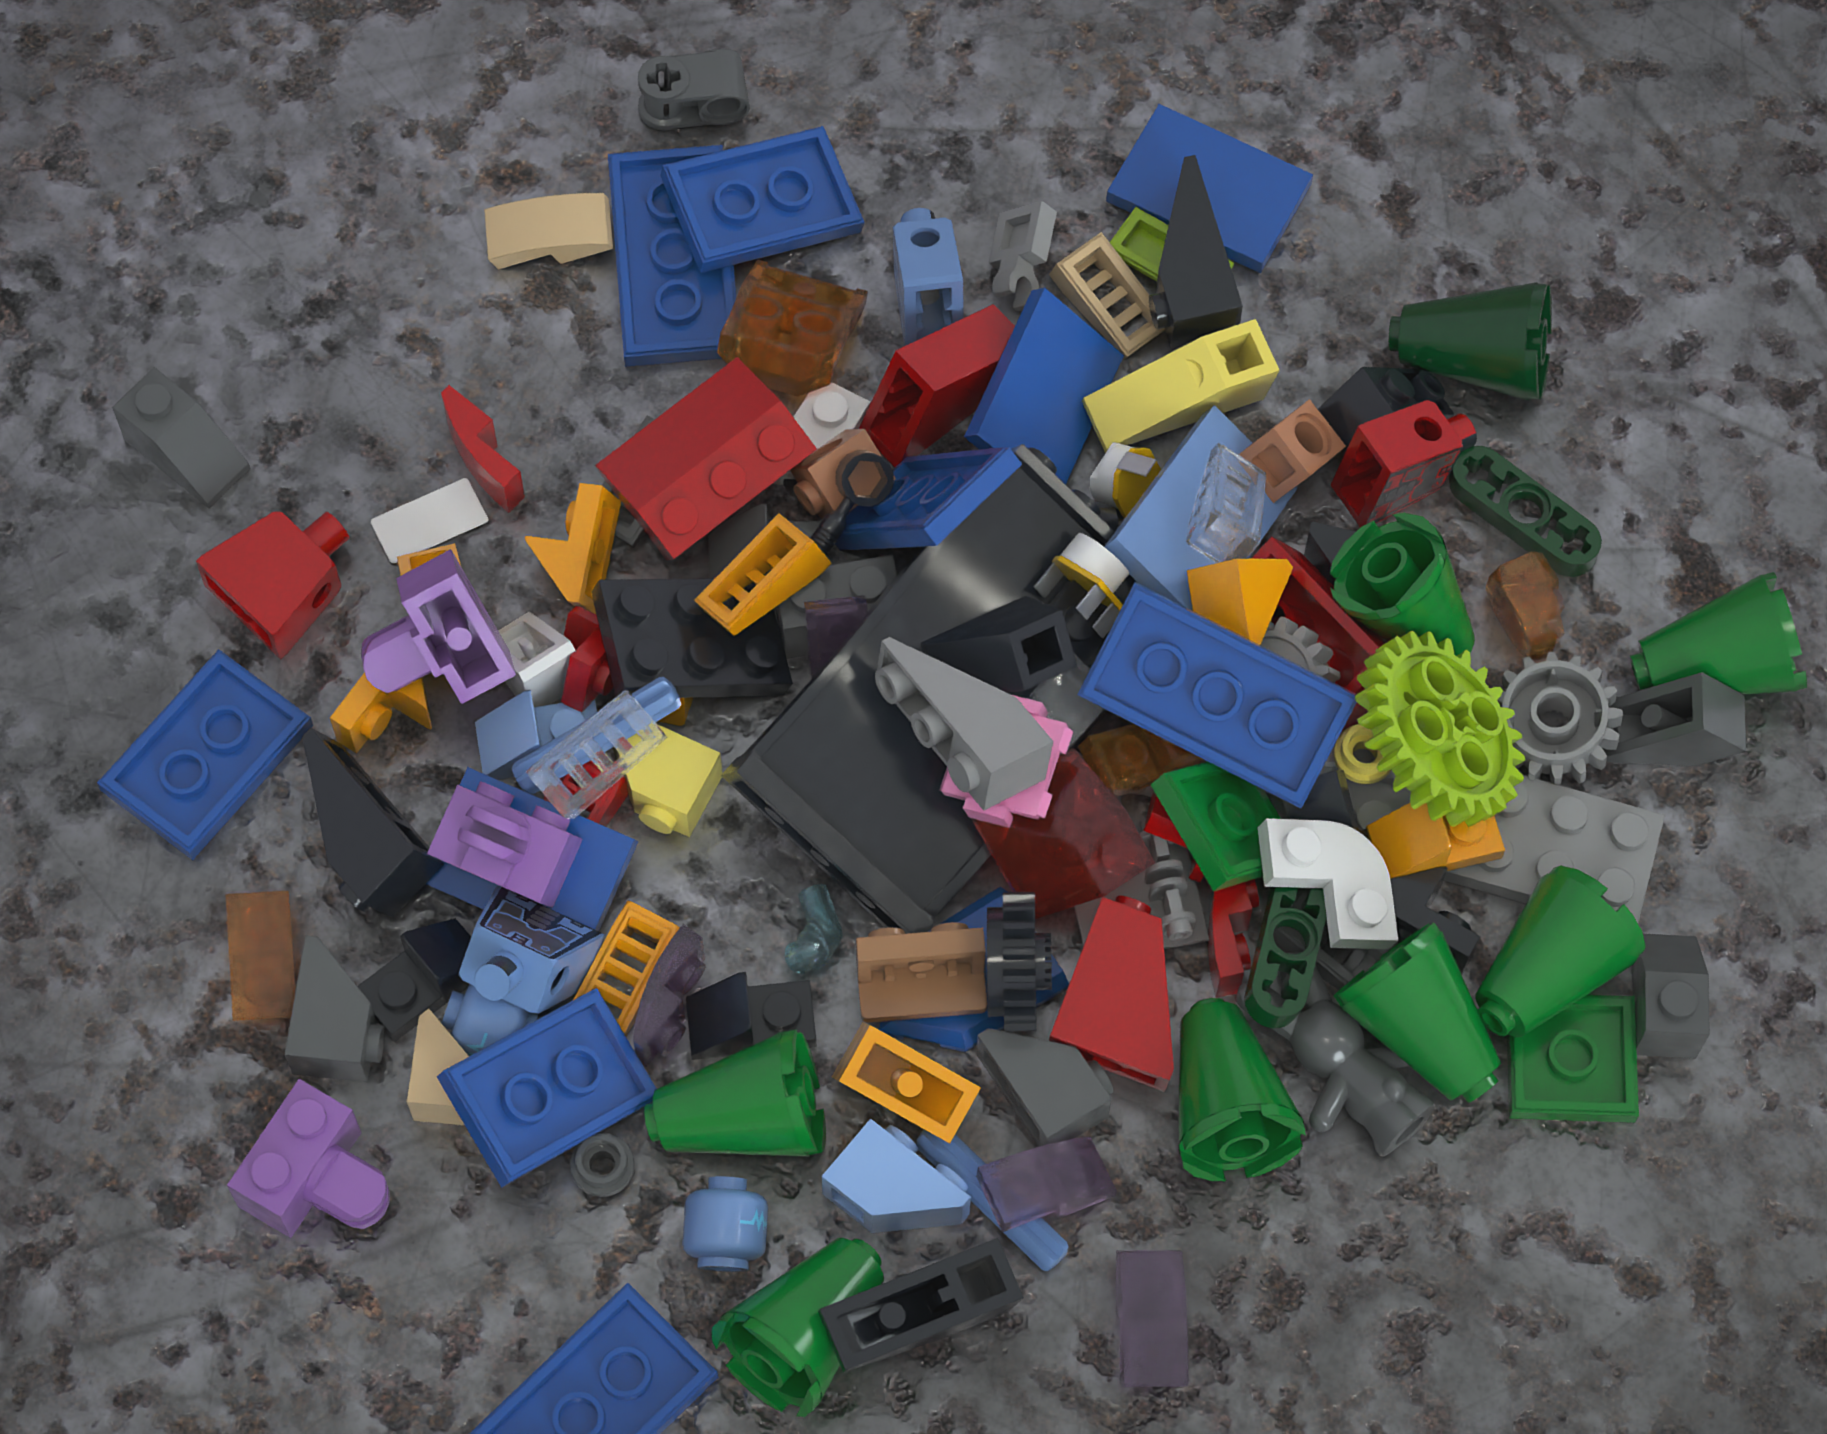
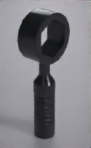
M857 450L847 454L840 461L836 470V485L844 499L835 511L824 516L813 536L810 537L826 556L845 530L846 516L854 504L874 506L883 502L890 494L893 487L894 474L890 464L883 457L867 450ZM859 461L874 462L881 476L880 481L870 495H855L848 480Z

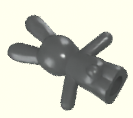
M1289 951V952H1287V953H1289V954H1299V953H1302V952H1300V951ZM1315 965L1308 998L1302 1008L1303 1011H1300L1295 1020L1289 1025L1271 1029L1290 1041L1298 1061L1307 1071L1319 1077L1328 1078L1310 1113L1309 1122L1311 1127L1319 1132L1328 1131L1334 1125L1343 1105H1345L1349 1115L1356 1122L1364 1125L1373 1138L1375 1151L1379 1156L1384 1157L1422 1128L1434 1110V1102L1420 1090L1408 1084L1402 1074L1396 1070L1409 1067V1065L1388 1047L1364 1048V1034L1360 1024L1340 1008V1005L1332 1001L1327 986ZM1279 971L1283 981L1288 973ZM1245 982L1239 986L1235 999L1240 1008L1248 1013L1244 1002L1248 982ZM1269 987L1267 992L1271 994L1270 1004L1281 1007L1285 999Z

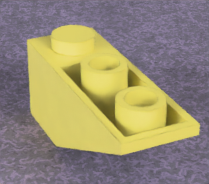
M1256 319L1202 336L1084 397L1082 403L1106 453L1113 442L1130 445L1195 423L1213 405L1222 413L1263 400L1280 370Z

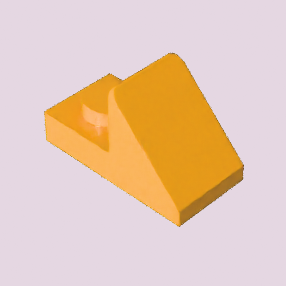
M579 483L576 500L569 504L566 513L565 525L569 535L568 541L525 536V541L565 599L573 606H580L596 614L591 591L599 580H606L621 500L602 485Z
M364 672L330 717L337 742L357 754L368 738L375 740L383 733L391 719L392 707L431 730L432 723L423 677L397 691L385 693L375 688L367 680Z
M1408 803L1366 826L1369 841L1383 857L1390 879L1446 866L1448 868L1447 871L1501 859L1505 852L1495 816L1485 821L1482 820L1470 827L1467 826L1465 821L1455 827H1451L1445 815L1436 821L1431 820L1427 803L1415 810L1411 807V803Z

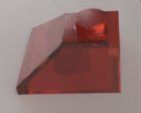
M1072 748L1066 754H1061L1058 758L1047 791L1053 796L1045 818L1039 817L1036 820L1012 813L1014 817L1010 828L971 818L1012 892H1035V919L1104 897L1155 863L1126 809L1080 754Z

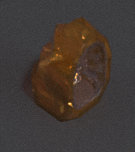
M1531 551L1500 565L1489 576L1486 591L1493 612L1517 650L1524 657L1529 656L1532 660H1541L1547 658L1548 652H1553L1557 642L1565 634L1560 616L1565 606L1563 604L1564 599L1559 592V578L1543 553Z

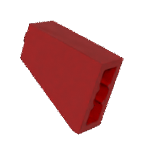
M992 304L896 350L859 429L866 430L876 448L894 467L900 464L906 457L918 456L976 411L1015 325Z
M1119 895L1113 901L1102 897L1051 1031L1049 1041L1077 1047L1087 1063L1096 1060L1106 1071L1165 1092L1174 1070L1162 919L1151 915V907L1137 899Z

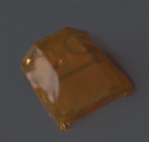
M757 260L743 281L730 315L720 332L717 353L727 364L738 357L772 390L799 397L828 386L832 381L833 373L843 348L861 318L866 305L868 291L859 288L852 290L768 266V262Z

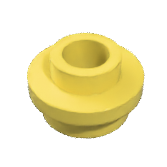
M1360 724L1348 727L1340 734L1334 747V762L1338 770H1344L1345 777L1350 781L1359 784H1373L1384 779L1391 770L1379 772L1377 765L1383 756L1380 750L1366 748L1364 743L1374 736L1372 730ZM1358 749L1369 750L1374 755L1375 760L1371 763L1359 762L1355 759L1353 752Z

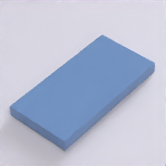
M1213 405L1201 415L1104 547L1122 562L1129 571V574L1139 584L1193 611L1187 570L1232 559H1249L1298 488H1293L1273 503L1237 457L1252 442Z

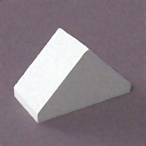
M527 612L498 630L510 651L516 676L505 681L513 694L517 696L523 691L531 690L534 707L550 705L562 698L569 659L572 653L576 651L571 641L531 612Z

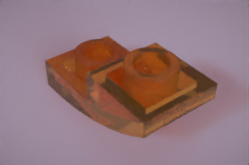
M1136 724L1088 736L1078 746L1102 801L1151 786L1164 773L1207 762Z
M289 891L225 894L232 1021L291 1017L295 997Z

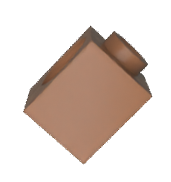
M1309 399L1238 454L1237 457L1274 503L1316 472L1345 448L1346 445Z
M845 429L790 470L798 482L793 487L794 492L802 506L811 515L818 514L823 519L826 514L835 511L844 499L836 485V470L840 461L847 454L857 450H867L881 456L865 429ZM859 461L848 480L855 495H870L880 481L881 476L874 462ZM854 504L851 510L857 507L858 504Z

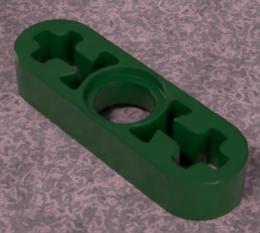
M1472 446L1460 453L1449 477L1450 490L1457 500L1556 573L1566 577H1577L1584 575L1592 569L1601 549L1602 539L1598 528L1590 520L1493 449L1485 446ZM1481 468L1488 472L1486 481L1480 479L1475 484H1472L1466 480L1468 472L1476 473ZM1503 484L1508 485L1503 491L1499 503L1493 502L1495 491L1500 493ZM1518 499L1530 500L1539 507L1541 518L1533 523H1521L1511 516L1508 506ZM1550 519H1554L1557 521L1555 530L1550 529L1547 538H1542L1541 536L1547 530ZM1575 538L1584 543L1581 551L1574 550L1570 555L1561 550L1564 542L1570 543Z
M1270 887L1244 996L1245 1007L1249 1015L1262 1026L1268 1028L1285 1027L1295 1020L1306 1004L1326 921L1323 888H1309L1311 891L1301 904V909L1290 907L1295 901L1298 888ZM1283 926L1297 930L1304 939L1305 950L1299 954H1289L1282 951L1274 941V930ZM1278 971L1288 973L1283 980L1281 997L1285 999L1281 1007L1270 1004L1271 994L1267 992L1276 979Z

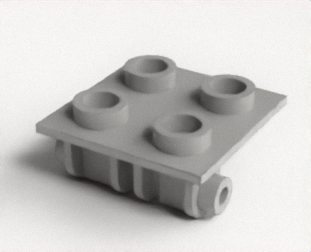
M1144 820V821L1141 823L1142 830L1144 829V825H1145V821H1146V820ZM1145 831L1120 836L1119 853L1071 846L1061 847L1083 946L1102 897L1115 901L1116 896L1119 895L1131 897L1147 904L1152 909L1150 914L1162 919L1164 949L1209 941L1196 882L1188 878L1191 861L1187 848Z

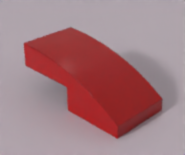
M448 385L441 392L451 437L458 453L479 485L496 503L510 513L525 498L521 472L495 451L498 445L493 419L452 386Z

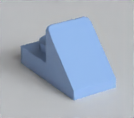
M531 690L523 691L475 721L482 773L497 780L514 777L512 766L516 761L596 715L595 699L583 712L563 703L534 707ZM604 753L594 759L601 763L605 762Z

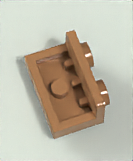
M951 922L937 925L931 929V932L908 934L900 928H881L870 932L868 937L856 938V966L862 1021L870 1023L984 1013L987 1009V997L984 977L986 951L983 927L969 929L968 925L964 923Z

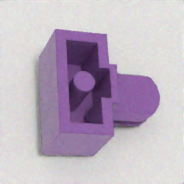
M451 549L396 578L401 602L409 615L369 635L363 641L361 647V659L367 680L375 688L385 693L397 691L432 672L435 678L442 674L445 675L460 703L463 704L516 676L511 654L506 643Z
M482 781L479 782L476 792L457 785L427 854L553 908L583 840L566 832L571 820L537 805L532 816L524 814L510 807L514 795Z
M298 1079L227 1184L232 1197L240 1209L289 1238H292L312 1206L328 1213L350 1227L365 1229L377 1223L385 1215L390 1203V1190L382 1172L349 1152L361 1134L353 1110L301 1079Z

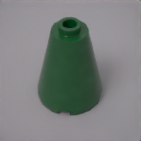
M1534 282L1404 305L1401 316L1391 317L1388 339L1389 350L1398 352L1400 363L1527 401L1530 399L1541 400L1546 387L1550 354L1546 353L1547 334H1551L1552 331L1551 287L1547 284Z

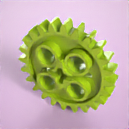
M1410 631L1400 638L1396 636L1376 649V653L1364 661L1367 670L1357 676V680L1365 690L1355 695V701L1368 710V713L1358 718L1357 721L1361 726L1372 730L1374 737L1364 744L1368 749L1380 750L1383 758L1377 765L1379 772L1392 770L1395 774L1392 789L1398 792L1406 787L1411 791L1410 803L1414 810L1427 803L1430 819L1436 821L1445 815L1451 827H1455L1465 821L1468 827L1473 826L1507 808L1506 803L1515 799L1518 795L1514 786L1524 780L1523 775L1515 766L1524 762L1525 756L1512 745L1523 737L1522 733L1508 726L1507 720L1515 714L1514 710L1500 707L1497 701L1502 695V688H1489L1485 683L1488 669L1484 666L1474 671L1470 667L1471 657L1468 650L1455 656L1451 639L1446 638L1437 644L1432 632H1426L1418 637L1414 631Z

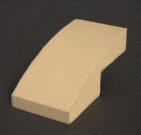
M604 193L543 196L484 209L488 260L498 270L550 254L560 264L613 249L609 198Z

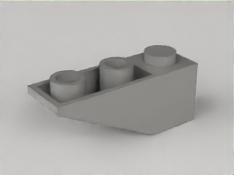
M891 637L881 641L878 666L875 673L876 684L881 695L887 702L896 704L911 722L913 731L920 743L927 748L932 747L948 767L954 784L962 792H969L983 811L1045 780L1054 741L1015 696Z

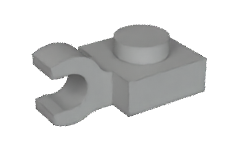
M1043 201L999 213L989 264L999 270L993 280L992 292L997 298L1015 293L1013 309L1017 312L1023 310L1031 291L1039 289L1033 267L1034 265L1047 262L1057 211Z

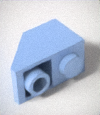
M872 1119L865 1124L822 1175V1194L871 1233L959 1225L970 1215L971 1196L966 1193L968 1186L957 1173L943 1164H938L936 1168H933L916 1154L918 1147L908 1135L893 1125L883 1129Z

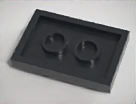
M715 578L599 580L591 591L616 699L625 698L659 677L668 679L677 690L680 698L784 695L793 682L774 608L733 636L694 601ZM752 582L743 589L749 593L756 584ZM733 596L723 602L731 611L739 603Z

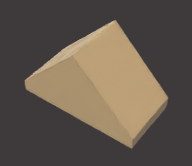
M427 1009L418 1018L407 1104L413 1121L464 1125L438 1081L437 1076L443 1070L469 1056L430 1009Z

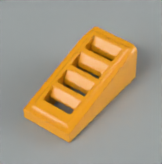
M778 513L694 601L728 632L735 636L815 580L832 563L812 539ZM770 569H772L766 576L763 575V574H765L766 572H768ZM750 583H755L756 586L749 593L743 589ZM733 596L739 603L731 611L723 602Z
M627 901L613 923L573 1000L597 988L604 1001L622 1010L616 1021L627 1037L683 944L680 927L632 901ZM635 932L656 943L655 950L631 938L632 934ZM621 952L645 964L646 967L641 973L618 961L617 959ZM607 975L633 987L631 995L629 996L604 983Z

